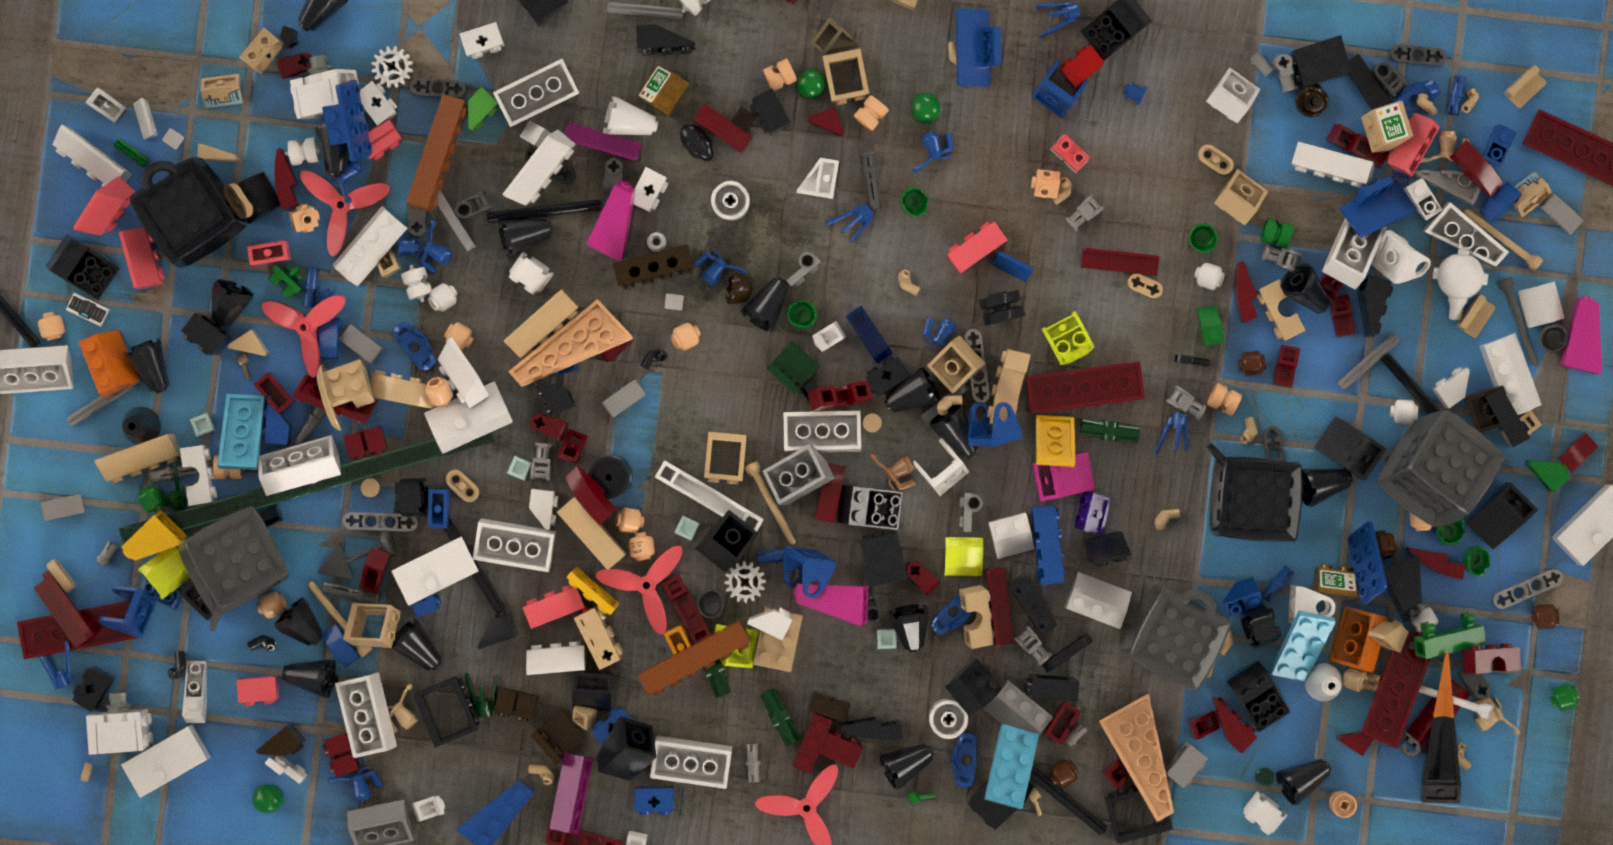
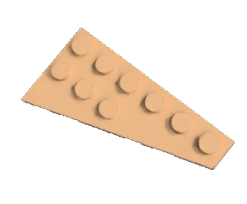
M597 299L508 372L523 387L630 341L633 337Z
M1148 693L1103 718L1099 723L1156 822H1159L1173 814L1174 810Z

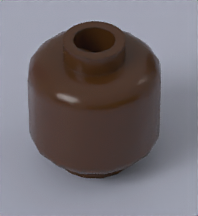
M1260 351L1242 353L1241 359L1238 360L1239 371H1243L1246 377L1262 375L1263 370H1266L1264 354L1261 355Z
M1385 530L1375 532L1381 560L1393 557V553L1397 551L1393 534L1386 533Z
M1553 604L1537 605L1535 611H1531L1532 623H1536L1538 629H1554L1556 624H1559V609H1556Z
M1063 759L1051 767L1052 774L1050 778L1055 786L1059 784L1065 788L1078 779L1077 774H1079V771L1072 760Z

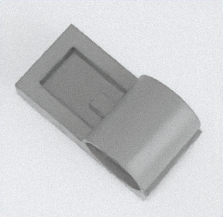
M811 252L802 253L799 257L801 269L787 279V283L791 287L793 285L798 287L805 281L803 277L806 274L810 273L812 275L820 269L818 265L821 261ZM804 256H810L813 259L811 266H804L802 264Z
M964 493V497H960V508H963V516L959 517V527H963V532H971L972 512L979 511L983 505L981 497L973 493ZM972 497H976L979 501L976 508H970L968 505V501Z

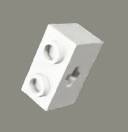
M496 22L460 33L468 58H480L483 56V53L488 51L496 53L501 51V47L505 46ZM482 37L488 40L485 42V46L478 44Z
M371 81L360 90L364 109L378 126L398 114L395 110L397 105L391 98L387 100L384 96L386 91L380 83L375 84ZM375 99L382 100L380 101V107L374 106Z
M645 167L635 187L633 205L649 213L652 209L655 211L660 202L657 199L660 192L664 193L668 186L666 182L667 177ZM650 186H653L654 194L650 193L649 196H647L645 188H650Z

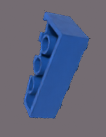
M1055 505L1031 507L1038 583L1040 585L1064 583L1065 568L1062 566L1061 560L1063 558V548L1060 547L1059 539H1062L1061 528H1058L1057 520H1060L1059 508L1056 509Z
M520 779L458 826L456 830L474 845H493L536 790Z

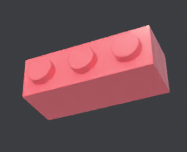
M1414 113L1413 117L1409 119L1413 137L1395 147L1389 154L1387 164L1392 169L1410 177H1413L1440 128L1434 120Z
M989 221L979 227L981 230L975 235L972 232L964 238L965 242L959 246L956 243L948 249L950 253L946 256L959 274L1007 241V238L995 221L991 224Z
M571 585L562 587V592L557 594L552 591L544 594V599L537 601V598L526 601V606L523 607L530 628H535L585 608L586 606L579 588L575 589Z

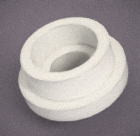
M652 233L647 239V245L652 251H661L666 246V238L661 233ZM654 239L660 240V244L658 246H655L653 244Z

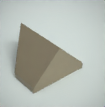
M831 17L826 20L811 41V44L825 55L829 52L858 45L852 36Z

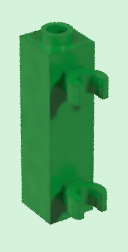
M1468 612L1460 614L1462 626L1435 632L1434 623L1423 622L1420 625L1423 635L1414 637L1416 656L1428 659L1445 655L1446 651L1449 654L1469 649L1470 646L1486 645L1484 626L1475 624L1474 614H1468Z

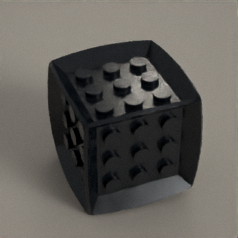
M192 157L176 165L169 161H157L150 164L141 176L143 187L130 198L134 211L150 237L167 259L179 268L187 267L214 252L247 227L246 220L240 219L223 195L225 185L206 161L200 157ZM159 171L169 173L163 180L153 184L152 177L155 173Z
M1210 443L1207 449L1216 460L1210 499V528L1212 535L1215 537L1224 536L1251 541L1295 542L1297 540L1302 508V465L1298 461L1282 462L1263 458L1225 457L1215 445Z

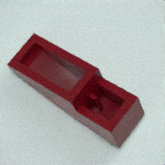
M706 104L702 106L694 118L696 123L741 153L744 152L753 138Z
M1334 123L1326 138V141L1357 158L1372 161L1374 167L1381 169L1389 154V151L1372 152L1366 137L1353 132L1342 124Z
M1467 140L1449 157L1463 169L1462 173L1490 198L1503 185V182L1491 165Z
M279 148L276 150L275 187L282 210L287 211L299 205L292 187L299 184L284 154V150Z
M1243 261L1237 263L1234 277L1235 303L1241 323L1258 317L1251 299L1258 297Z
M828 463L835 479L822 486L815 519L834 523L846 466Z
M579 465L565 477L575 497L599 525L616 510L617 507L603 495L606 491Z
M1406 547V552L1412 557L1418 555L1420 563L1425 567L1442 575L1463 580L1465 565L1447 562L1448 554Z

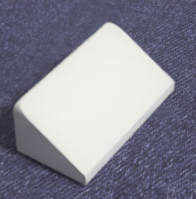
M141 98L133 106L143 139L148 140L157 137L158 134L148 101Z

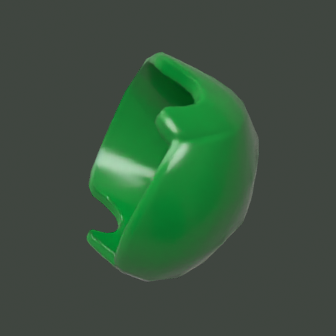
M806 70L798 76L795 82L796 91L805 99L817 98L823 94L826 88V79L818 70Z
M926 92L915 97L912 102V116L918 123L930 124L939 117L940 102L935 95Z
M917 187L907 188L900 196V207L905 214L911 217L921 216L928 210L929 199L923 190Z
M1200 223L1191 229L1189 242L1192 248L1199 253H1208L1216 248L1218 234L1211 225Z
M799 300L790 304L787 316L789 322L795 328L806 329L816 322V308L810 302Z
M1461 519L1453 524L1436 527L1439 541L1445 545H1455L1460 542L1463 534H1465L1464 521Z
M1481 546L1467 549L1462 559L1465 570L1474 576H1484L1486 569L1491 566L1488 550Z
M261 785L254 791L252 796L253 806L262 813L275 812L283 805V791L277 785Z

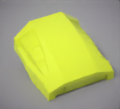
M1076 311L1047 328H1041L1060 365L1070 364L1084 357L1094 348V344Z
M945 537L944 576H982L983 538Z
M176 547L161 551L138 569L139 573H142L159 593L161 600L190 579Z

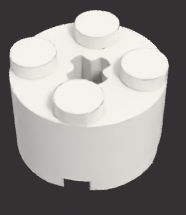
M726 181L714 189L711 196V205L718 217L723 220L734 221L746 214L749 209L750 198L747 190L740 183ZM729 196H733V200H736V203H732V206H728V202H725V199H729Z
M522 252L509 270L510 275L508 277L516 283L521 282L524 284V289L531 294L541 293L554 273L548 272L550 269L536 258L528 259L526 257L527 253Z
M950 698L941 699L935 702L929 711V724L938 736L945 739H953L962 734L966 729L968 715L956 700ZM947 714H950L953 718L949 723H946V720L943 719Z
M1257 791L1243 808L1245 818L1253 824L1256 821L1261 826L1260 829L1267 835L1274 833L1288 815L1284 810L1282 812L1278 810L1280 806L1265 794H1260V791Z

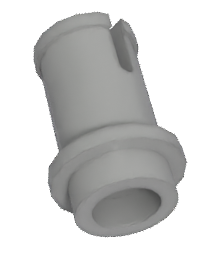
M1257 52L1250 58L1251 64H1255L1266 76L1274 67L1263 57V53Z
M107 541L100 555L96 556V561L106 567L107 564H110V559L119 547Z
M1080 723L1064 739L1070 747L1076 745V742L1087 732L1086 728H1082L1083 725Z

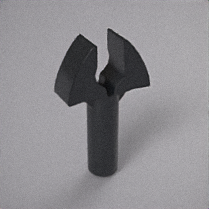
M1175 354L1174 362L1206 367L1210 365L1209 359Z

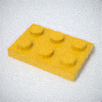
M1036 415V465L1075 467L1074 417Z
M577 566L566 577L569 579L568 583L573 588H579L584 592L583 596L590 602L593 600L598 604L597 608L602 613L611 615L620 603Z

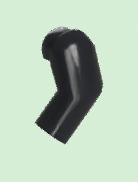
M663 349L650 350L640 366L649 370L653 362L665 361L667 353Z
M260 635L247 642V645L251 651L260 646L266 648L267 651H273L276 648V641L271 637Z
M184 651L175 652L176 666L168 670L169 678L178 679L181 677L186 667Z

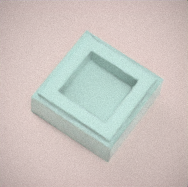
M209 413L190 419L196 437L216 431Z
M514 456L507 473L525 481L532 463Z
M683 515L674 533L692 541L700 523Z
M877 629V649L897 648L896 632L894 629Z

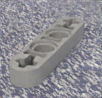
M439 190L437 205L465 249L470 251L476 245L442 191Z
M976 329L968 330L964 335V341L969 346H972V341L968 340V336H971V332H974V335H978L975 344H980V349L973 348V350L978 351L981 354V359L985 362L981 333ZM986 364L980 369L984 374L981 381H976L973 377L970 378L971 393L975 402L984 403L989 399L990 393ZM985 382V387L981 386L982 392H986V396H983V400H980L979 397L975 396V393H978L979 390L978 387L974 388V384Z
M349 512L343 517L344 526L353 530L409 532L414 531L418 527L419 521L417 517H410L412 521H415V525H411V528H408L407 524H401L402 528H398L400 523L399 517H402L401 514ZM351 515H354V519H361L360 515H363V527H360L361 523H354L351 526L347 519L351 518ZM369 516L376 518L377 522L373 527H369L366 524V519ZM390 516L396 520V524L392 528L387 527L385 524L386 518ZM402 517L401 521H407L408 517Z
M1557 569L1546 570L1494 593L1492 604L1499 609L1508 608L1560 585L1563 581V574ZM1552 572L1558 575L1556 582L1550 580L1545 583L1544 579L1552 577ZM1537 579L1541 582V587L1535 591L1532 589L1531 583ZM1517 587H1521L1524 591L1521 598L1514 596V590ZM1510 595V597L1513 599L1512 602L1509 598L1504 600L1503 605L1501 603H1497V600H1499L1498 596L1507 597Z

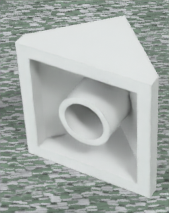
M1555 281L1517 291L1527 328L1564 319Z

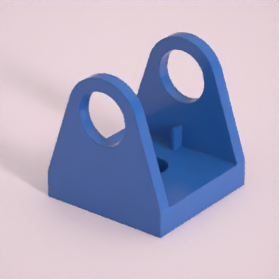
M1057 59L1031 97L1060 118H1063L1089 81L1085 80L1073 97L1048 80L1061 62Z
M976 402L972 405L968 428L969 446L996 447L1023 438L1022 430L1009 403L1001 402L996 405L993 424H990V418L987 417L988 407L985 403ZM979 406L984 411V416L980 421L975 416V411ZM1003 406L1008 412L1005 421H1002L999 416L1000 409Z
M785 546L783 553V580L790 587H796L798 583L803 581V593L809 598H816L822 593L833 574L837 561L815 549ZM794 569H798V579L794 582H790V572ZM817 580L819 583L818 589L814 593H809V584Z
M114 585L112 587L113 593L132 601L124 619L100 617L99 623L110 629L142 639L156 603L144 589Z

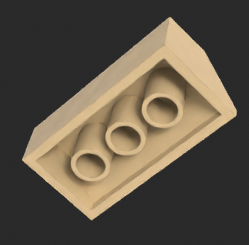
M561 289L511 333L504 342L519 358L527 357L538 344L541 345L549 339L548 335L554 331L556 333L564 326L562 323L567 318L569 320L573 319L578 314L576 310L579 307Z
M166 434L94 461L105 481H112L115 484L123 481L124 476L131 475V477L142 474L141 470L148 468L151 471L159 468L160 463L165 461L167 464L178 461L177 457L181 456L175 434Z

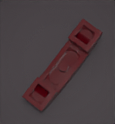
M680 575L662 583L688 630L693 643L695 644L712 635Z
M550 824L548 825L545 843L550 845L623 844L622 840L579 829V833L575 834L550 829Z

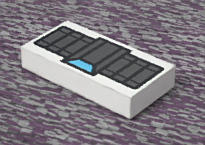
M77 293L73 294L66 308L67 311L102 327L110 309Z

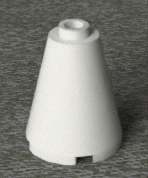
M612 96L613 102H609L604 122L608 123V126L603 129L604 134L651 135L652 132H656L658 121H655V116L618 97Z
M1327 663L1314 665L1307 680L1304 681L1308 694L1318 701L1334 699L1338 696L1343 686L1340 671L1335 666Z

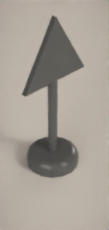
M389 531L382 532L380 534L381 545L374 548L378 550L383 549L384 552L390 554V557L396 556L397 547ZM340 543L317 573L353 579L348 563L369 555L371 549L346 559Z

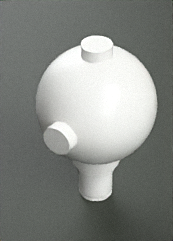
M1459 249L1457 254L1447 257L1439 268L1434 267L1433 279H1437L1439 287L1448 296L1450 305L1449 318L1452 320L1462 319L1463 308L1467 304V299L1475 295L1482 285H1487L1489 274L1484 273L1480 262L1469 255L1470 251L1467 249Z

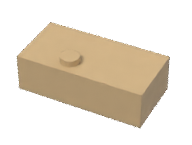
M573 497L557 511L559 516L607 570L627 554L603 525H599L587 513L576 497Z

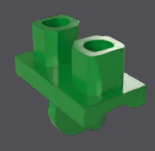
M288 264L285 267L289 272L287 274L279 265H275L272 268L274 271L268 280L275 286L284 280L287 285L281 292L287 298H291L296 293H301L304 290L292 279L294 277L300 281L303 278L298 273L301 270L299 266L293 269Z

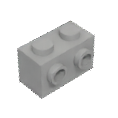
M1185 742L1165 767L1166 775L1182 788H1185L1193 782L1194 775L1205 767L1208 758L1191 744Z

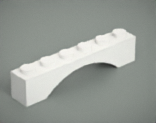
M664 460L655 475V478L720 516H723L730 510L756 531L764 520L762 517Z

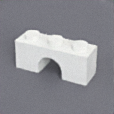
M206 445L180 448L182 467H194L199 472L198 482L193 486L186 487L188 506L214 503V498H217L215 486H212L211 480L214 479L213 468L209 467L208 461L211 460L210 449H207Z

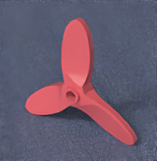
M302 171L300 173L301 181L306 188L319 200L330 205L333 210L327 230V250L332 257L337 256L343 247L350 210L373 205L384 199L391 190L390 186L383 183L367 185L347 194L352 200L351 203H347L344 196H341L333 185L321 176L311 171ZM343 202L344 207L340 209L339 204Z
M343 295L329 297L317 304L307 316L281 302H264L261 308L267 317L285 328L297 331L301 340L302 355L307 372L312 378L317 377L320 367V353L316 331L319 326L332 320L342 310L346 301Z
M677 545L665 551L653 563L645 576L641 577L620 569H603L596 573V578L601 583L615 589L639 591L642 593L647 618L653 629L658 634L663 635L666 632L667 619L663 603L656 591V584L666 578L676 567L682 556L683 549ZM644 582H649V583H650V587H649V588H645V587L643 586V583H644Z
M832 764L823 769L812 782L805 798L801 800L785 795H769L757 799L755 805L759 810L773 815L791 816L800 814L804 817L806 829L815 845H832L828 829L817 813L816 806L833 787L838 775V767L836 764ZM804 805H809L810 809L804 810L803 807Z

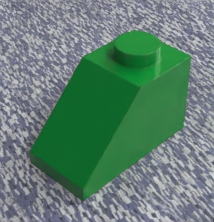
M1217 307L1197 308L1202 346L1225 343Z
M1528 460L1525 462V465L1549 492H1555L1571 478L1568 474L1569 469L1563 463Z

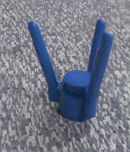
M1077 2L1037 4V8L1063 7L1060 11L1048 13V16L1063 15L1064 19L1067 18L1062 23L1041 33L1039 37L1042 38L1069 23L1075 22V18L1080 17Z
M866 204L862 207L858 205L853 210L826 222L825 225L828 226L854 214L855 219L840 230L841 233H844L857 222L862 224L850 240L853 243L865 227L872 222L871 218L874 217V214Z
M1173 412L1172 417H1168L1166 427L1156 445L1154 453H1158L1171 424L1173 429H1177L1174 450H1178L1180 434L1183 428L1184 450L1188 449V415Z
M68 640L65 641L66 673H64V670H55L49 655L45 656L47 663L43 656H39L55 689L70 685L69 680L73 678L70 667Z

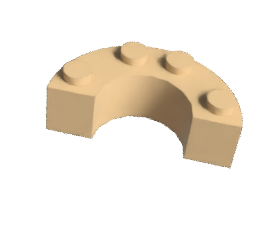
M1011 349L1003 350L1000 361L1003 363L1002 366L997 367L995 377H998L997 385L993 384L991 395L994 396L992 406H989L987 412L990 424H993L994 409L1001 402L1009 403L1016 415L1019 394L1031 354ZM1004 406L999 412L1002 421H1005L1008 416L1007 409Z
M379 370L371 373L370 384L375 398L430 409L438 407L430 403L425 392L427 384L421 383L422 379L410 377V380L402 379L403 375L391 373L390 377L386 376V372Z

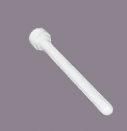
M1421 685L1419 692L1437 698L1438 690ZM1452 696L1453 704L1478 712L1477 714L1483 719H1490L1493 705L1487 703L1478 705Z

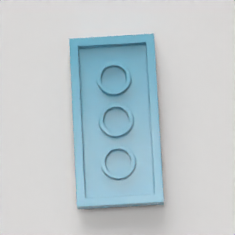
M226 394L218 468L257 470L266 403L264 396Z
M1298 611L1270 668L1271 675L1306 681L1335 624L1334 617Z
M1005 724L1001 725L985 800L1020 810L1023 809L1039 734Z

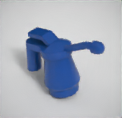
M936 130L921 136L922 143L930 155L929 159L921 166L913 168L914 172H919L932 159L945 160L953 157V155L940 156L954 150L952 132L944 135L946 149L941 150L940 139Z
M348 160L346 173L342 177L331 178L328 175L331 180L337 181L341 185L343 196L347 203H351L352 200L346 194L345 181L359 175L362 171L359 164Z
M432 220L430 223L429 242L424 248L419 250L416 256L419 259L424 250L420 265L425 267L433 276L437 268L427 261L428 256H431L439 264L447 265L453 255L449 248L436 245L432 241L433 227L436 226V220Z
M712 249V252L718 255L720 260L706 251L693 263L700 267L708 259L713 261L703 271L701 279L712 287L718 283L723 270L726 268L738 270L745 275L748 274L745 269L727 265L722 260L721 254Z
M927 317L922 334L936 342L931 343L925 339L923 341L931 346L938 345L945 348L946 341L956 331L957 324L944 318L939 324L936 336L930 334L934 320Z
M369 766L359 769L351 777L338 776L328 778L329 783H332L334 780H350L356 802L371 798V790L364 779L365 777L370 776L376 788L383 786L375 770L359 775L360 771L368 769Z

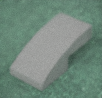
M1552 194L1540 207L1551 220L1556 221L1570 235L1584 221L1555 194Z
M351 324L339 338L340 341L371 364L383 350L382 347Z
M634 379L603 401L602 405L613 419L646 394Z
M81 494L40 503L44 521L85 512Z

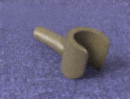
M244 352L238 356L237 362L242 367L247 381L251 379L246 366L250 358Z

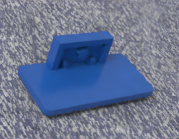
M966 8L956 10L957 84L960 86L988 87L991 84L990 67L1001 66V27H990L988 10Z
M354 79L337 84L335 89L338 104L322 107L330 145L347 143L350 160L353 162L371 156L372 144L369 140L368 125L365 121L364 105L361 102L360 86L357 80Z
M1389 176L1384 179H1377L1370 186L1364 185L1361 187L1356 198L1342 205L1340 211L1358 236L1363 238L1414 213L1417 208L1398 181L1392 180Z
M1367 521L1347 539L1362 604H1368L1387 589L1375 529L1371 521Z

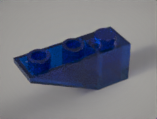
M862 306L845 316L877 364L893 354Z

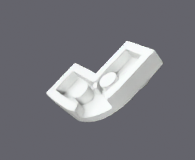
M272 755L265 762L268 767L279 775L286 773L299 784L308 776L303 767L298 764L294 765L282 756Z

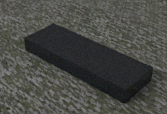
M1360 54L1351 58L1349 64L1352 72L1348 75L1371 110L1389 103V98Z
M1502 387L1484 396L1512 447L1530 439Z

